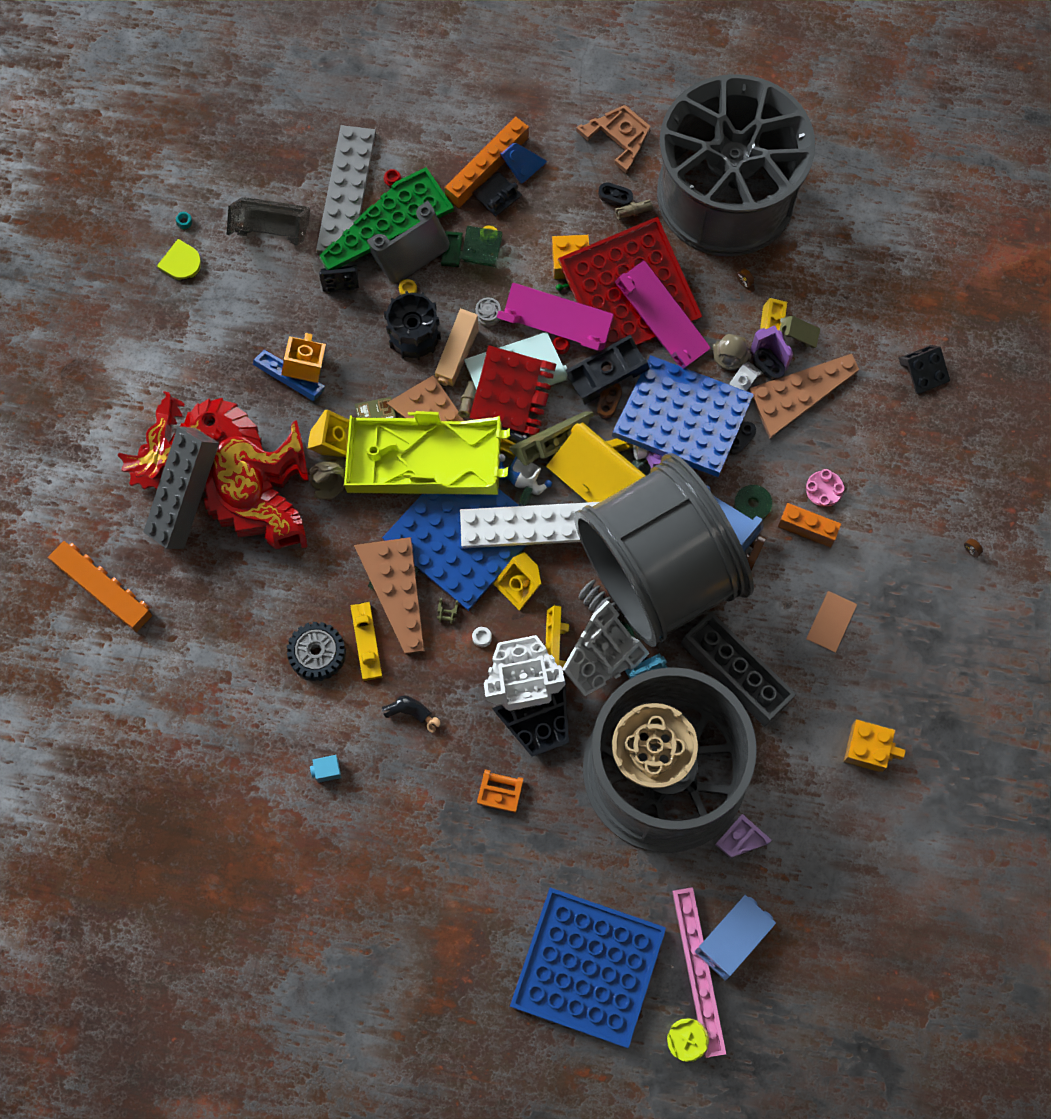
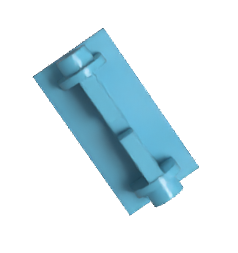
M659 653L641 662L634 669H626L625 671L629 679L647 671L667 668V662L664 656L661 657Z

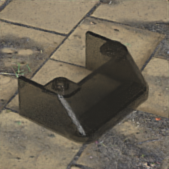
M242 197L228 206L226 235L237 232V235L247 236L248 233L253 231L285 236L289 243L298 246L305 238L310 208L301 205Z

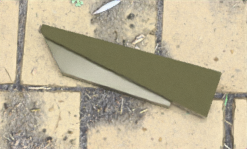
M582 412L509 448L524 466L529 465L539 456L547 458L558 452L571 435V429L576 423L581 424L583 422L588 426L590 417L594 416V412Z

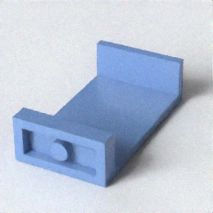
M714 496L734 529L745 552L763 530V520L757 516L752 520Z
M744 895L694 952L726 981L776 922L771 914L758 907L757 902L753 898Z

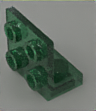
M467 226L463 251H460L459 259L461 262L497 268L502 231Z

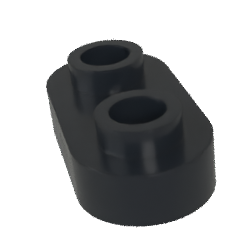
M609 182L603 183L599 187V198L605 202L620 207L628 206L633 202V193L628 188Z
M760 348L755 352L753 357L754 364L769 379L775 380L784 376V364L768 349Z
M742 422L734 440L738 442V445L733 444L729 453H741L755 437L756 427L752 422ZM744 428H749L750 431L746 432Z

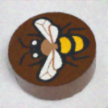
M742 269L737 273L738 281L745 288H749L754 284V277L747 269Z
M969 538L964 543V548L970 555L978 557L983 553L982 546L975 539Z

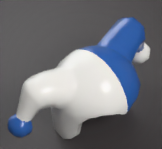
M500 454L499 469H505L503 465L505 456L503 454ZM516 456L508 467V476L500 478L510 480L514 486L525 488L534 495H540L546 488L552 486L550 480H546L544 484L538 485L536 479L541 468L532 462L524 466Z

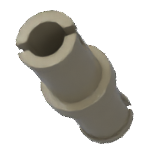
M648 199L643 202H632L628 206L616 208L615 213L618 220L629 216L636 217L640 213L652 211L653 206L651 200Z
M473 381L467 382L465 392L461 396L462 403L458 415L463 418L470 416L476 393Z

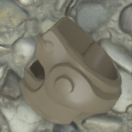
M726 334L720 341L713 344L712 347L715 362L726 370H738L751 359L752 354L748 350L745 338L738 335Z
M320 462L310 469V483L312 487L320 490L315 491V498L333 499L344 489L345 471L340 465L331 462Z

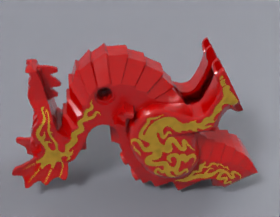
M166 391L163 392L166 395L165 398L161 400V404L156 409L157 421L146 431L147 444L140 446L138 455L118 453V457L123 461L122 472H128L131 476L130 486L140 484L144 490L149 487L158 488L175 436L174 433L171 438L172 425H177L174 417H183L178 407L185 406L182 401L171 397L170 393ZM223 398L212 401L207 399L201 404L197 403L192 411L187 413L185 422L181 423L180 427L196 428L219 443L204 488L205 496L208 497L204 498L208 514L212 515L213 519H218L221 527L235 526L238 538L265 534L267 544L276 550L301 543L302 548L308 547L305 530L298 511L294 509L293 504L287 502L286 498L281 497L279 492L273 489V486L283 488L289 478L296 473H299L304 481H308L303 443L297 420L291 424V433L285 442L277 450L266 452L261 446L262 442L258 435V427L249 419L247 413L238 408L236 403L224 401Z

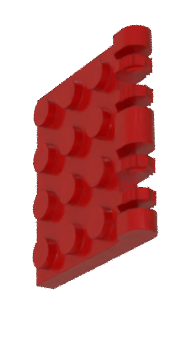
M488 345L469 418L478 420L500 416L503 428H510L511 430L529 435L539 433L540 429L527 426L526 423L541 426L542 422L537 419L528 418V414L533 412L538 415H544V410L531 407V403L546 407L549 394L535 390V388L539 387L550 390L551 386L549 384L537 382L538 376L553 379L554 374L540 371V368L555 372L557 364Z

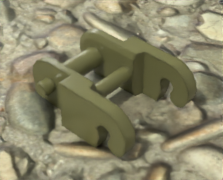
M442 598L439 599L438 614L440 615L437 616L439 622L446 620L453 624V621L456 619L454 616H457L458 600L455 602L454 609L446 610L442 608ZM447 612L452 614L451 617L442 616V613Z

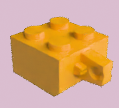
M588 235L552 236L554 279H566L558 258L588 246Z
M305 333L304 339L289 336L281 375L318 383L326 344L313 342V334Z
M856 719L851 727L843 762L883 772L887 768L888 761H892L893 758L902 760L906 750L895 747L896 743H893L895 730Z

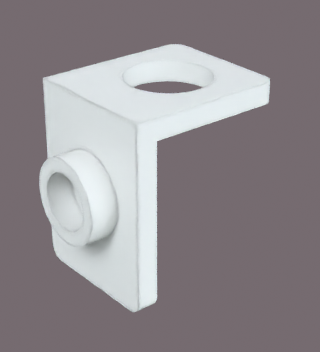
M747 362L740 367L729 384L747 391L756 377L762 375L763 372L750 362Z

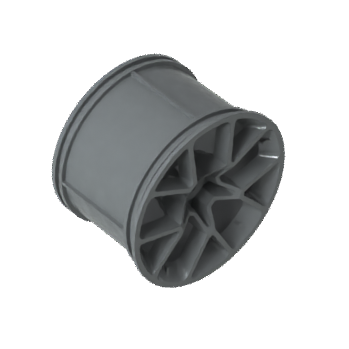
M741 74L711 77L692 85L681 93L667 110L660 132V152L663 165L658 178L657 201L665 223L681 241L690 247L717 256L750 254L775 241L791 220L799 188L809 174L815 156L814 130L801 104L780 86L762 78ZM692 150L697 152L680 166H677L676 160L686 151ZM705 159L710 170L717 177L721 178L707 195L698 192L684 178L688 171ZM763 166L777 183L779 190L763 200L754 202L744 181L754 176ZM728 184L730 188H737L743 204L719 202L715 198Z
M665 454L661 458V463L651 468L650 474L593 507L586 505L582 510L574 513L577 533L604 588L612 601L616 603V607L620 608V613L631 628L651 647H655L659 642L665 641L667 634L723 601L730 602L736 597L747 598L753 594L754 582L751 569L734 529L701 478L676 454Z
M660 668L639 674L622 684L608 698L598 715L594 730L588 740L584 754L583 777L591 806L611 832L638 848L654 852L673 853L701 846L719 835L730 824L742 804L756 763L754 729L745 708L737 697L727 687L708 675L684 668ZM650 703L664 705L678 703L691 707L701 713L702 717L695 731L697 741H699L708 720H711L719 728L727 743L724 745L698 746L697 755L730 752L733 760V779L730 786L697 783L698 760L696 757L693 767L682 780L669 787L650 788V798L635 809L625 802L612 787L613 784L626 778V776L619 772L607 778L602 764L601 752L614 759L612 748L605 743L606 737L615 724L632 709ZM643 733L649 739L648 734ZM668 735L661 736V740L664 743L670 741ZM655 745L650 747L652 751H657L658 749ZM642 753L639 754L638 759L645 762L647 756ZM662 755L659 758V760L664 764L669 761L668 757L665 755ZM681 791L690 794L700 817L684 821L666 820L662 804L665 796ZM698 792L728 796L723 805L707 814ZM650 806H655L658 818L648 816L643 812Z

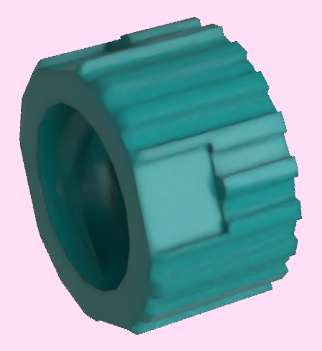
M180 212L176 216L177 226L181 229L191 227V215L187 212ZM186 218L188 221L181 223L180 219Z

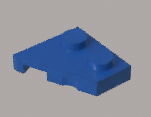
M512 143L500 154L519 183L525 182L547 162L542 157L517 143Z

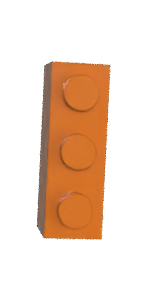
M787 503L778 524L779 528L828 547H832L841 526L839 522Z

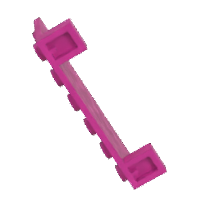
M645 261L639 263L626 274H622L615 281L661 344L682 369L710 349L708 343Z
M512 283L505 311H498L496 318L511 323L524 324L555 334L595 350H603L614 314L524 285Z

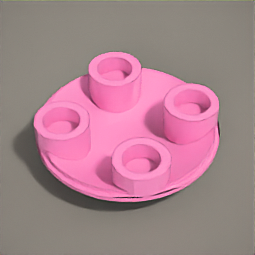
M824 469L810 476L806 484V493L814 504L828 507L840 501L844 493V485L838 475L828 469Z

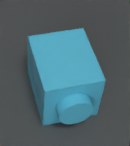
M336 755L313 759V766H310L312 778L316 777L318 783L341 778L339 761Z

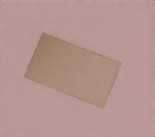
M828 591L806 639L836 653L857 604Z

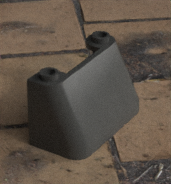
M426 201L417 208L416 215L420 222L395 239L389 241L385 235L377 234L367 240L373 259L388 280L393 283L404 280L449 249L448 237L429 201Z

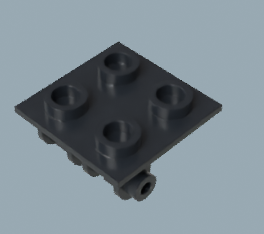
M499 172L472 192L495 217L522 196L517 190L519 188L515 182L510 183Z

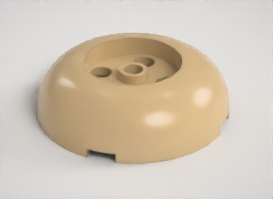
M650 703L640 705L622 717L614 731L612 751L618 768L630 781L646 788L658 789L676 784L689 773L697 757L698 741L692 724L689 723L680 711L668 705ZM647 733L649 739L642 741L640 734ZM662 735H668L670 741L664 743L661 740ZM655 745L658 749L657 751H652L650 747ZM639 754H645L647 760L645 762L638 759ZM662 755L668 757L669 761L665 764L659 760Z

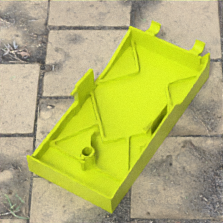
M425 411L408 412V416H414V418H353L350 415L344 480L347 493L498 495L499 478L508 476V467L505 469L499 468L501 439L510 437V428L508 430H501L500 416L470 421H441L439 412Z

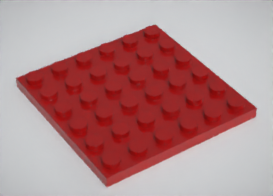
M658 217L558 258L576 302L614 314L605 348L629 335L632 336L636 346L656 337L615 283L618 277L624 273L626 274L642 261L648 264L691 322L702 318V314Z

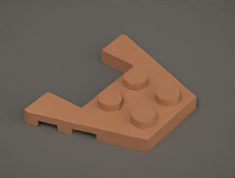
M623 105L606 113L605 116L599 119L594 118L590 120V123L577 126L576 132L588 141L599 130H602L625 150L615 159L614 164L627 173L651 126L626 105Z

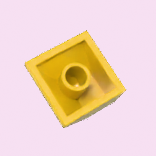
M325 410L310 431L307 449L321 455L346 457L350 420L330 410Z
M525 552L513 557L493 583L518 610L524 607L541 585L538 565Z

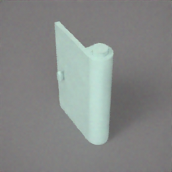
M547 332L500 347V349L557 364L555 372L540 368V371L554 374L553 379L538 376L537 382L553 385L567 380L566 376L568 375L565 371L567 367L562 365ZM486 352L464 359L476 390Z

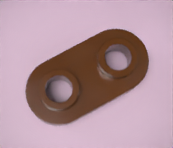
M616 383L602 392L597 404V413L600 417L610 418L614 415L622 396V388L619 384ZM614 392L616 395L611 396L609 393ZM608 408L609 411L605 412L603 411V409Z
M761 535L758 538L756 537L751 543L750 547L753 548L751 554H746L751 571L766 541V537Z

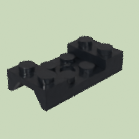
M629 335L565 371L584 405L600 397V392L631 375L635 378L650 368L647 360L643 358L632 336ZM605 365L612 366L609 371L602 370Z

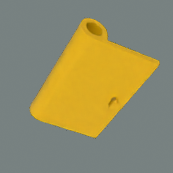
M583 422L581 424L576 423L573 426L571 435L546 466L588 503L601 502L646 476Z

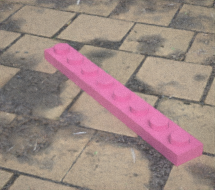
M693 887L672 891L697 1020L704 1025L709 1036L708 1050L704 1056L709 1058L725 1055L726 1050L709 965L694 952L704 940Z

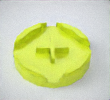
M690 1018L681 1019L672 1025L668 1033V1048L672 1055L682 1061H696L703 1057L708 1050V1032L704 1025L697 1020Z

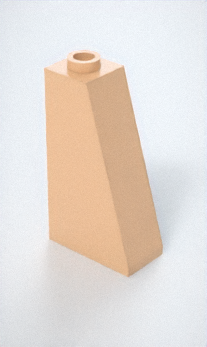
M461 308L459 310L435 371V377L441 385L453 387L464 364V359H466L479 331L478 315Z

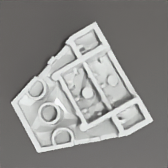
M606 601L592 615L562 668L584 696L606 685V681L610 678L620 677V673L624 670L634 669L649 654L643 644L638 639L632 637L617 618L619 613L609 601Z
M536 635L498 643L493 656V666L488 671L489 678L484 682L486 700L496 705L502 704L509 711L549 703L552 700L551 694L558 693L565 686L562 667L560 665L557 666L554 657L547 653L546 647Z

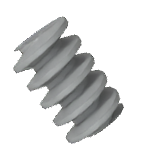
M592 580L584 586L578 598L584 600L583 604L589 606L590 612L594 611L595 613L611 598H603L606 592L602 591L599 593L598 591L601 586L593 587L596 581Z

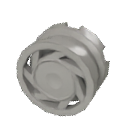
M490 297L479 300L475 308L478 315V323L486 327L496 325L500 321L499 318H496L498 311H501L499 302Z

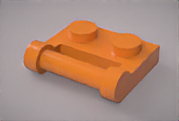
M485 770L477 805L516 813L524 778L518 777L516 779ZM494 781L516 786L515 791L489 786L488 782Z

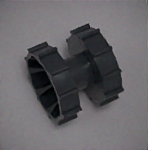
M405 291V294L399 295L395 299L391 298L387 311H384V318L387 320L386 330L390 338L389 346L394 348L401 355L402 359L408 357L420 360V357L430 352L434 353L438 340H441V332L438 331L440 321L436 313V302L432 303L424 295V292L418 294ZM411 324L417 325L415 327H409V325Z

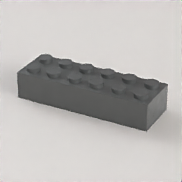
M177 427L143 531L166 549L185 548L219 446L217 441L196 428Z
M710 612L684 636L681 645L717 681L727 687L764 727L796 696V693L713 612Z

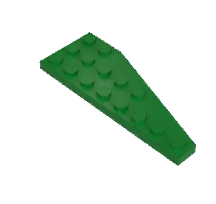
M427 167L396 181L387 193H383L380 199L356 219L353 225L346 229L336 242L334 241L319 255V259L326 270H336L370 253L367 240L371 237L383 234L391 241L419 223L416 211L426 201H429L438 219L453 212L454 207Z

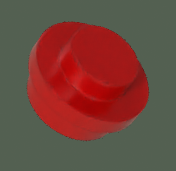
M395 169L388 170L384 175V182L389 187L402 179L401 174Z
M560 336L552 341L557 354L562 355L569 351L570 343L568 339Z

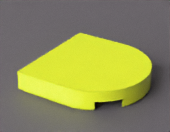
M177 239L159 262L157 268L177 280L192 278L201 268V259L199 253L193 247Z

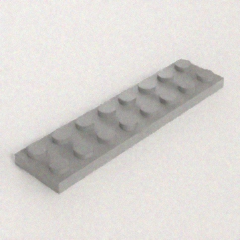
M340 126L316 248L318 254H321L334 241L336 242L342 236V233L349 229L353 222L361 215L376 136L375 129Z

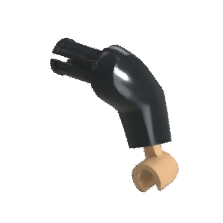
M399 696L395 702L382 707V712L388 711L383 713L386 718L401 712L414 716L421 723L427 721V729L430 732H435L436 730L432 724H435L437 727L440 725V720L436 717L431 718L432 713L420 701L409 696Z

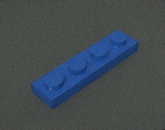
M263 350L253 360L254 366L312 401H315L324 392L325 385L320 382L316 383L281 375L283 360L266 350Z

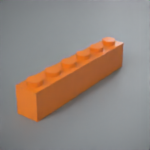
M515 116L445 186V195L448 200L457 208H460L473 195L472 192L485 183L505 163L500 154L512 143L522 145L529 138V126Z
M63 541L49 555L50 561L137 633L152 617L149 612L150 607L142 600L140 603L135 600V594L129 589L124 591L121 588L122 584L116 578L110 579L106 576L108 572L101 566L95 567L92 564L94 561L86 554L82 556L79 553L80 549L72 542L69 545Z

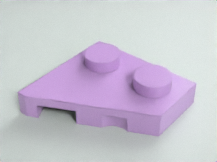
M742 814L715 845L729 858H733L769 844L771 839Z

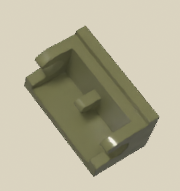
M794 316L781 318L780 331L783 336L785 331V336L803 342L805 347H817L820 328Z

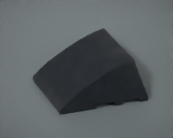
M565 686L558 693L551 694L552 700L549 703L511 711L505 709L502 704L492 708L531 757L569 743Z

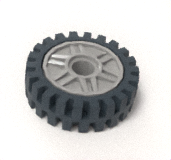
M323 622L306 623L304 627L300 626L297 632L294 631L292 633V638H289L287 657L291 667L300 677L302 676L306 680L311 679V681H323L324 678L329 679L332 677L331 675L338 673V669H341L343 666L342 663L345 661L346 654L345 644L339 632L331 625H326ZM320 648L321 652L318 655H313V649Z

